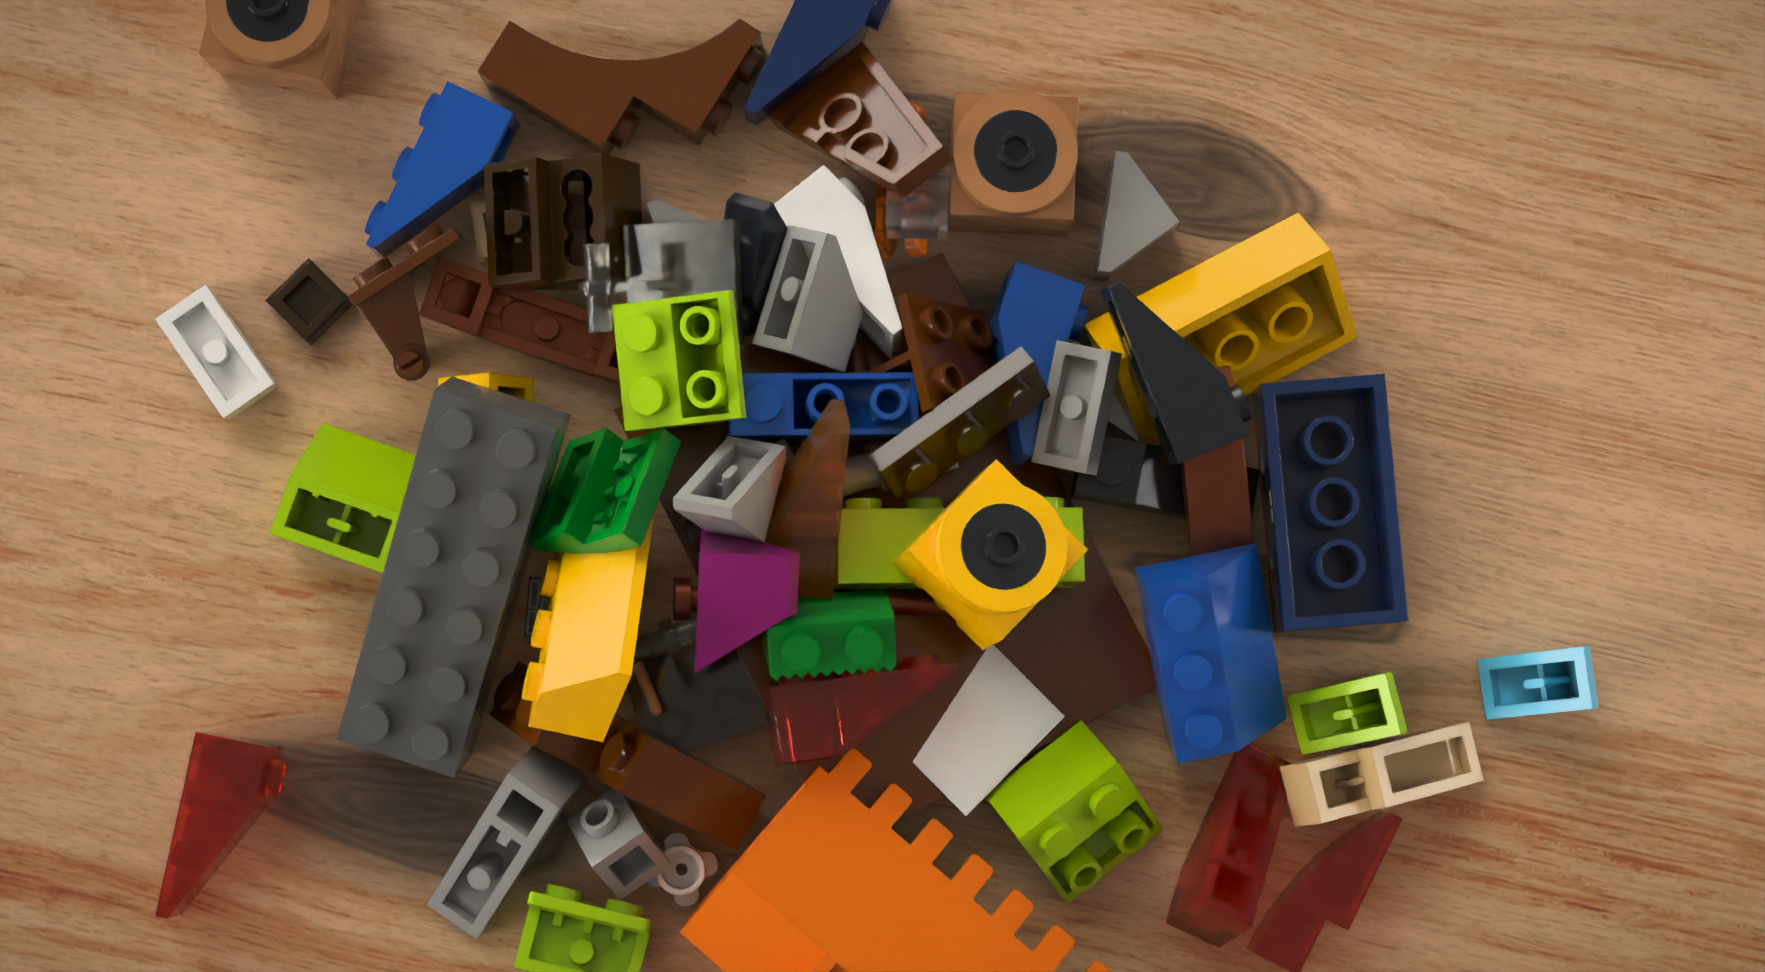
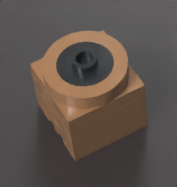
M206 0L207 21L199 55L221 76L255 83L257 81L272 84L274 87L294 88L301 90L303 93L338 100L360 0Z
M1005 90L993 94L955 92L951 128V157L953 161L950 162L947 231L1068 235L1074 221L1075 176L1078 158V97L1042 96L1026 90Z

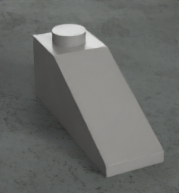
M532 746L508 772L427 906L477 940L551 834L587 777L565 761Z

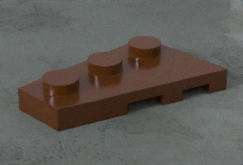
M863 41L767 114L779 130L903 198L953 161L944 146Z

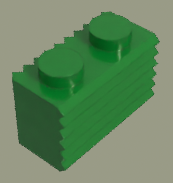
M886 589L798 595L797 615L787 617L762 632L763 650L769 674L776 681L782 674L788 679L797 674L802 679L807 673L815 678L820 671L825 676H828L832 671L840 676L845 670L853 675L858 669L864 674L870 668L878 673L883 667L891 672L896 666L895 617Z

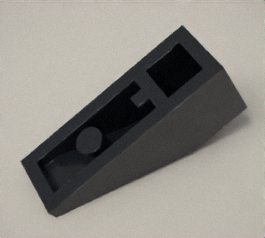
M1120 282L1101 291L1170 465L1180 464L1249 436L1244 422L1251 420V413L1246 398L1238 385L1230 387L1226 376Z
M1105 436L1097 476L1074 472L1070 495L1072 499L1186 519L1180 464L1170 465L1161 446ZM1246 467L1252 521L1259 470Z

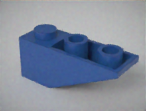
M447 81L441 95L433 93L422 110L419 125L424 127L414 149L407 146L395 164L392 179L397 181L387 203L379 201L368 218L365 233L370 235L366 245L374 253L385 258L484 186V165L503 161L520 126L512 111Z
M1016 261L1004 276L989 323L993 336L992 348L996 363L1021 346L1034 360L1047 387L1056 341L1068 342V339L1076 341L1085 323L1088 306L1080 304L1085 285ZM1044 400L1030 414L1015 420L1005 428L1012 464L1021 466L1032 457Z
M913 372L742 374L747 418L726 421V438L731 436L772 444L784 438L789 447L894 438L919 420L918 392Z

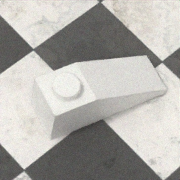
M823 165L777 201L774 206L787 228L788 225L829 233L837 237L863 311L859 327L892 359L900 353L902 325L864 206L865 201L860 191L850 180L845 177H841L838 180Z

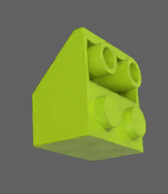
M733 290L612 305L625 431L670 429L747 418Z
M322 423L289 476L269 534L383 573L416 455Z
M1082 720L1000 782L985 797L1067 905L1084 891L1092 888L1103 876L1130 855L1142 849L1149 840L1163 830V827L1120 764Z

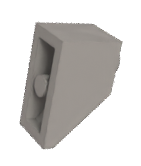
M788 225L752 344L808 363L845 372L851 351L856 342V334L863 311L837 237L825 232Z

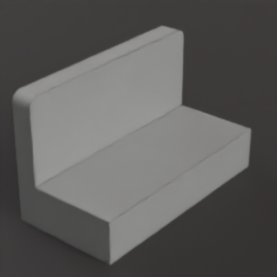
M1056 341L1047 384L1050 396L1043 403L1031 462L1097 476L1122 357L1121 353Z

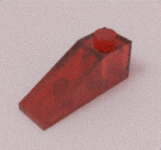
M195 732L155 914L156 917L168 919L182 915L268 807L270 796L278 797L283 785L286 769L285 761L278 760L281 746L214 732Z
M1252 744L1233 753L1182 865L1165 923L1218 948L1252 928L1287 802L1280 766L1292 763Z

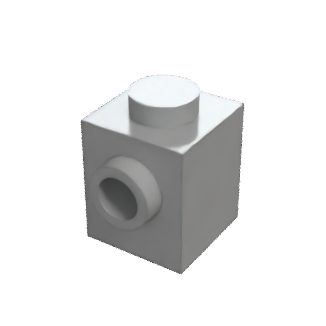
M610 789L566 820L591 867L620 900L672 865L643 815L628 797L614 789Z

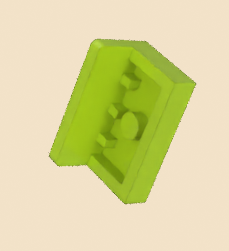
M547 884L545 894L530 891L527 902L529 910L514 968L525 972H642L653 929L652 920L641 917L643 911L641 906L620 900L607 899L604 909L581 903L583 893L580 891Z

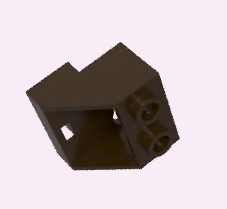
M604 153L550 161L533 157L484 165L488 281L490 287L505 290H599L645 284L639 163ZM569 181L584 182L587 264L580 267L573 262L570 254L574 233L569 226V214L573 208L567 192ZM515 238L522 239V242L515 243Z

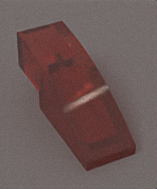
M1379 811L1347 830L1321 850L1287 884L1265 913L1246 948L1291 972H1301L1325 920L1349 930L1403 818L1390 812Z

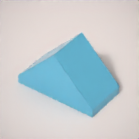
M1590 646L1477 659L1486 720L1599 708Z

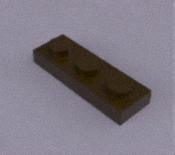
M1020 346L868 457L888 491L901 504L914 493L928 488L939 475L961 459L979 451L989 439L1015 420L1030 414L1040 402L1050 396V393L1034 360Z

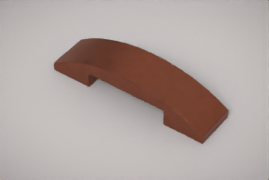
M442 257L438 258L419 312L420 316L526 355L620 385L613 318L532 290H505L490 287L488 273Z
M1230 366L1215 367L1226 376L1229 386L1233 387L1234 383ZM1241 438L1180 463L1189 552L1185 553L1186 557L1253 544L1243 439Z

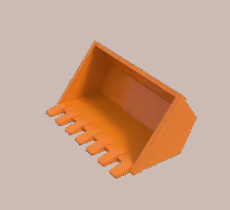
M851 748L829 774L818 766L687 918L688 923L680 931L683 936L724 972H1055V969L1075 944L1074 939L1058 925H1053L1032 951L1017 939L1014 933L1034 909V904L1018 890H1012L992 915L977 904L973 898L993 874V868L977 854H972L951 880L938 870L932 862L950 842L953 835L937 819H931L910 844L891 829L912 803V798L895 783L890 784L870 809L850 792L872 767L871 762L855 748ZM1093 961L1085 970V972H1111L1100 961Z

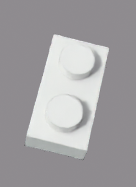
M206 284L155 319L223 419L231 420L278 387V384L218 297Z

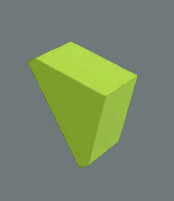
M1392 671L1373 673L1287 696L1302 755L1408 732Z

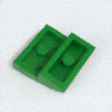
M608 428L570 440L528 544L537 550L571 554L610 553L640 547L681 441L664 428L626 441Z

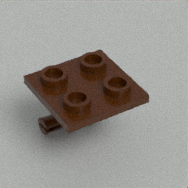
M439 224L430 227L405 244L411 255L395 266L386 257L356 275L353 280L359 289L347 296L354 307L359 306L392 355L396 374L407 381L421 379L430 367V358L426 349L410 272L463 238L457 228H451L444 233Z
M905 293L897 297L908 351L870 370L865 342L857 340L851 351L845 372H913L922 413H928L996 364L992 348V331L983 311Z

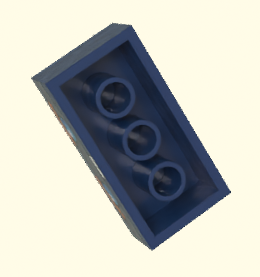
M1385 374L1264 383L1259 385L1252 391L1274 633L1409 621Z

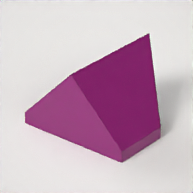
M701 528L694 673L785 618L797 615L800 553L768 542L710 533Z

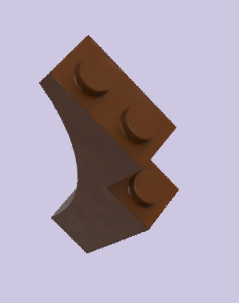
M740 18L723 32L702 44L671 55L642 60H613L571 52L546 42L509 20L477 72L486 86L593 151L610 155L615 146L622 150L633 137L640 123V118L635 116L638 109L698 145L702 143L708 132L716 136L727 122L734 107L733 104L728 102V99L739 82L748 85L753 80L764 61L765 54L759 51L762 46L760 31Z
M518 661L513 672L506 675L499 683L494 695V707L489 715L528 743L594 775L618 793L738 850L766 797L765 794L743 780L678 748L616 714L603 742L529 727L532 701L522 699L528 665Z

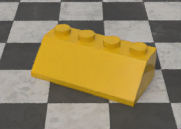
M1299 213L1137 296L1142 303L1214 367L1230 366L1234 386L1238 385L1245 397L1252 394V391L1259 385L1273 383L1358 338L1331 249ZM1106 312L1085 323V330L1092 347L1122 354L1114 394L1139 441L1154 445L1160 442V439L1109 312Z
M654 514L640 547L610 553L571 554L557 552L556 560L549 558L546 560L539 595L549 597L547 611L538 610L531 637V646L541 648L539 663L530 661L522 691V699L532 701L529 727L599 742L604 741L632 676Z

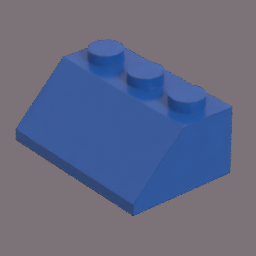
M1255 543L1134 568L1165 740L1178 764L1240 751L1287 719L1258 547Z

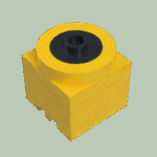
M996 459L969 483L893 563L920 589L923 588L935 600L934 603L942 611L945 610L956 620V625L984 650L1002 641L1027 613L1053 590L1058 581L1088 549L1063 525L1054 507L1043 496L1023 486Z

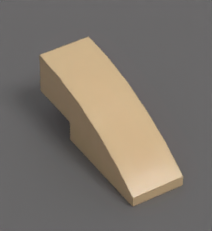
M1469 721L1280 766L1294 827L1322 824L1369 810L1392 807L1484 781Z

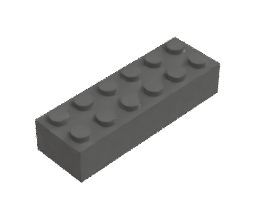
M453 376L434 389L336 740L452 778L456 777L469 760L532 546L528 544V541L550 488L570 414Z

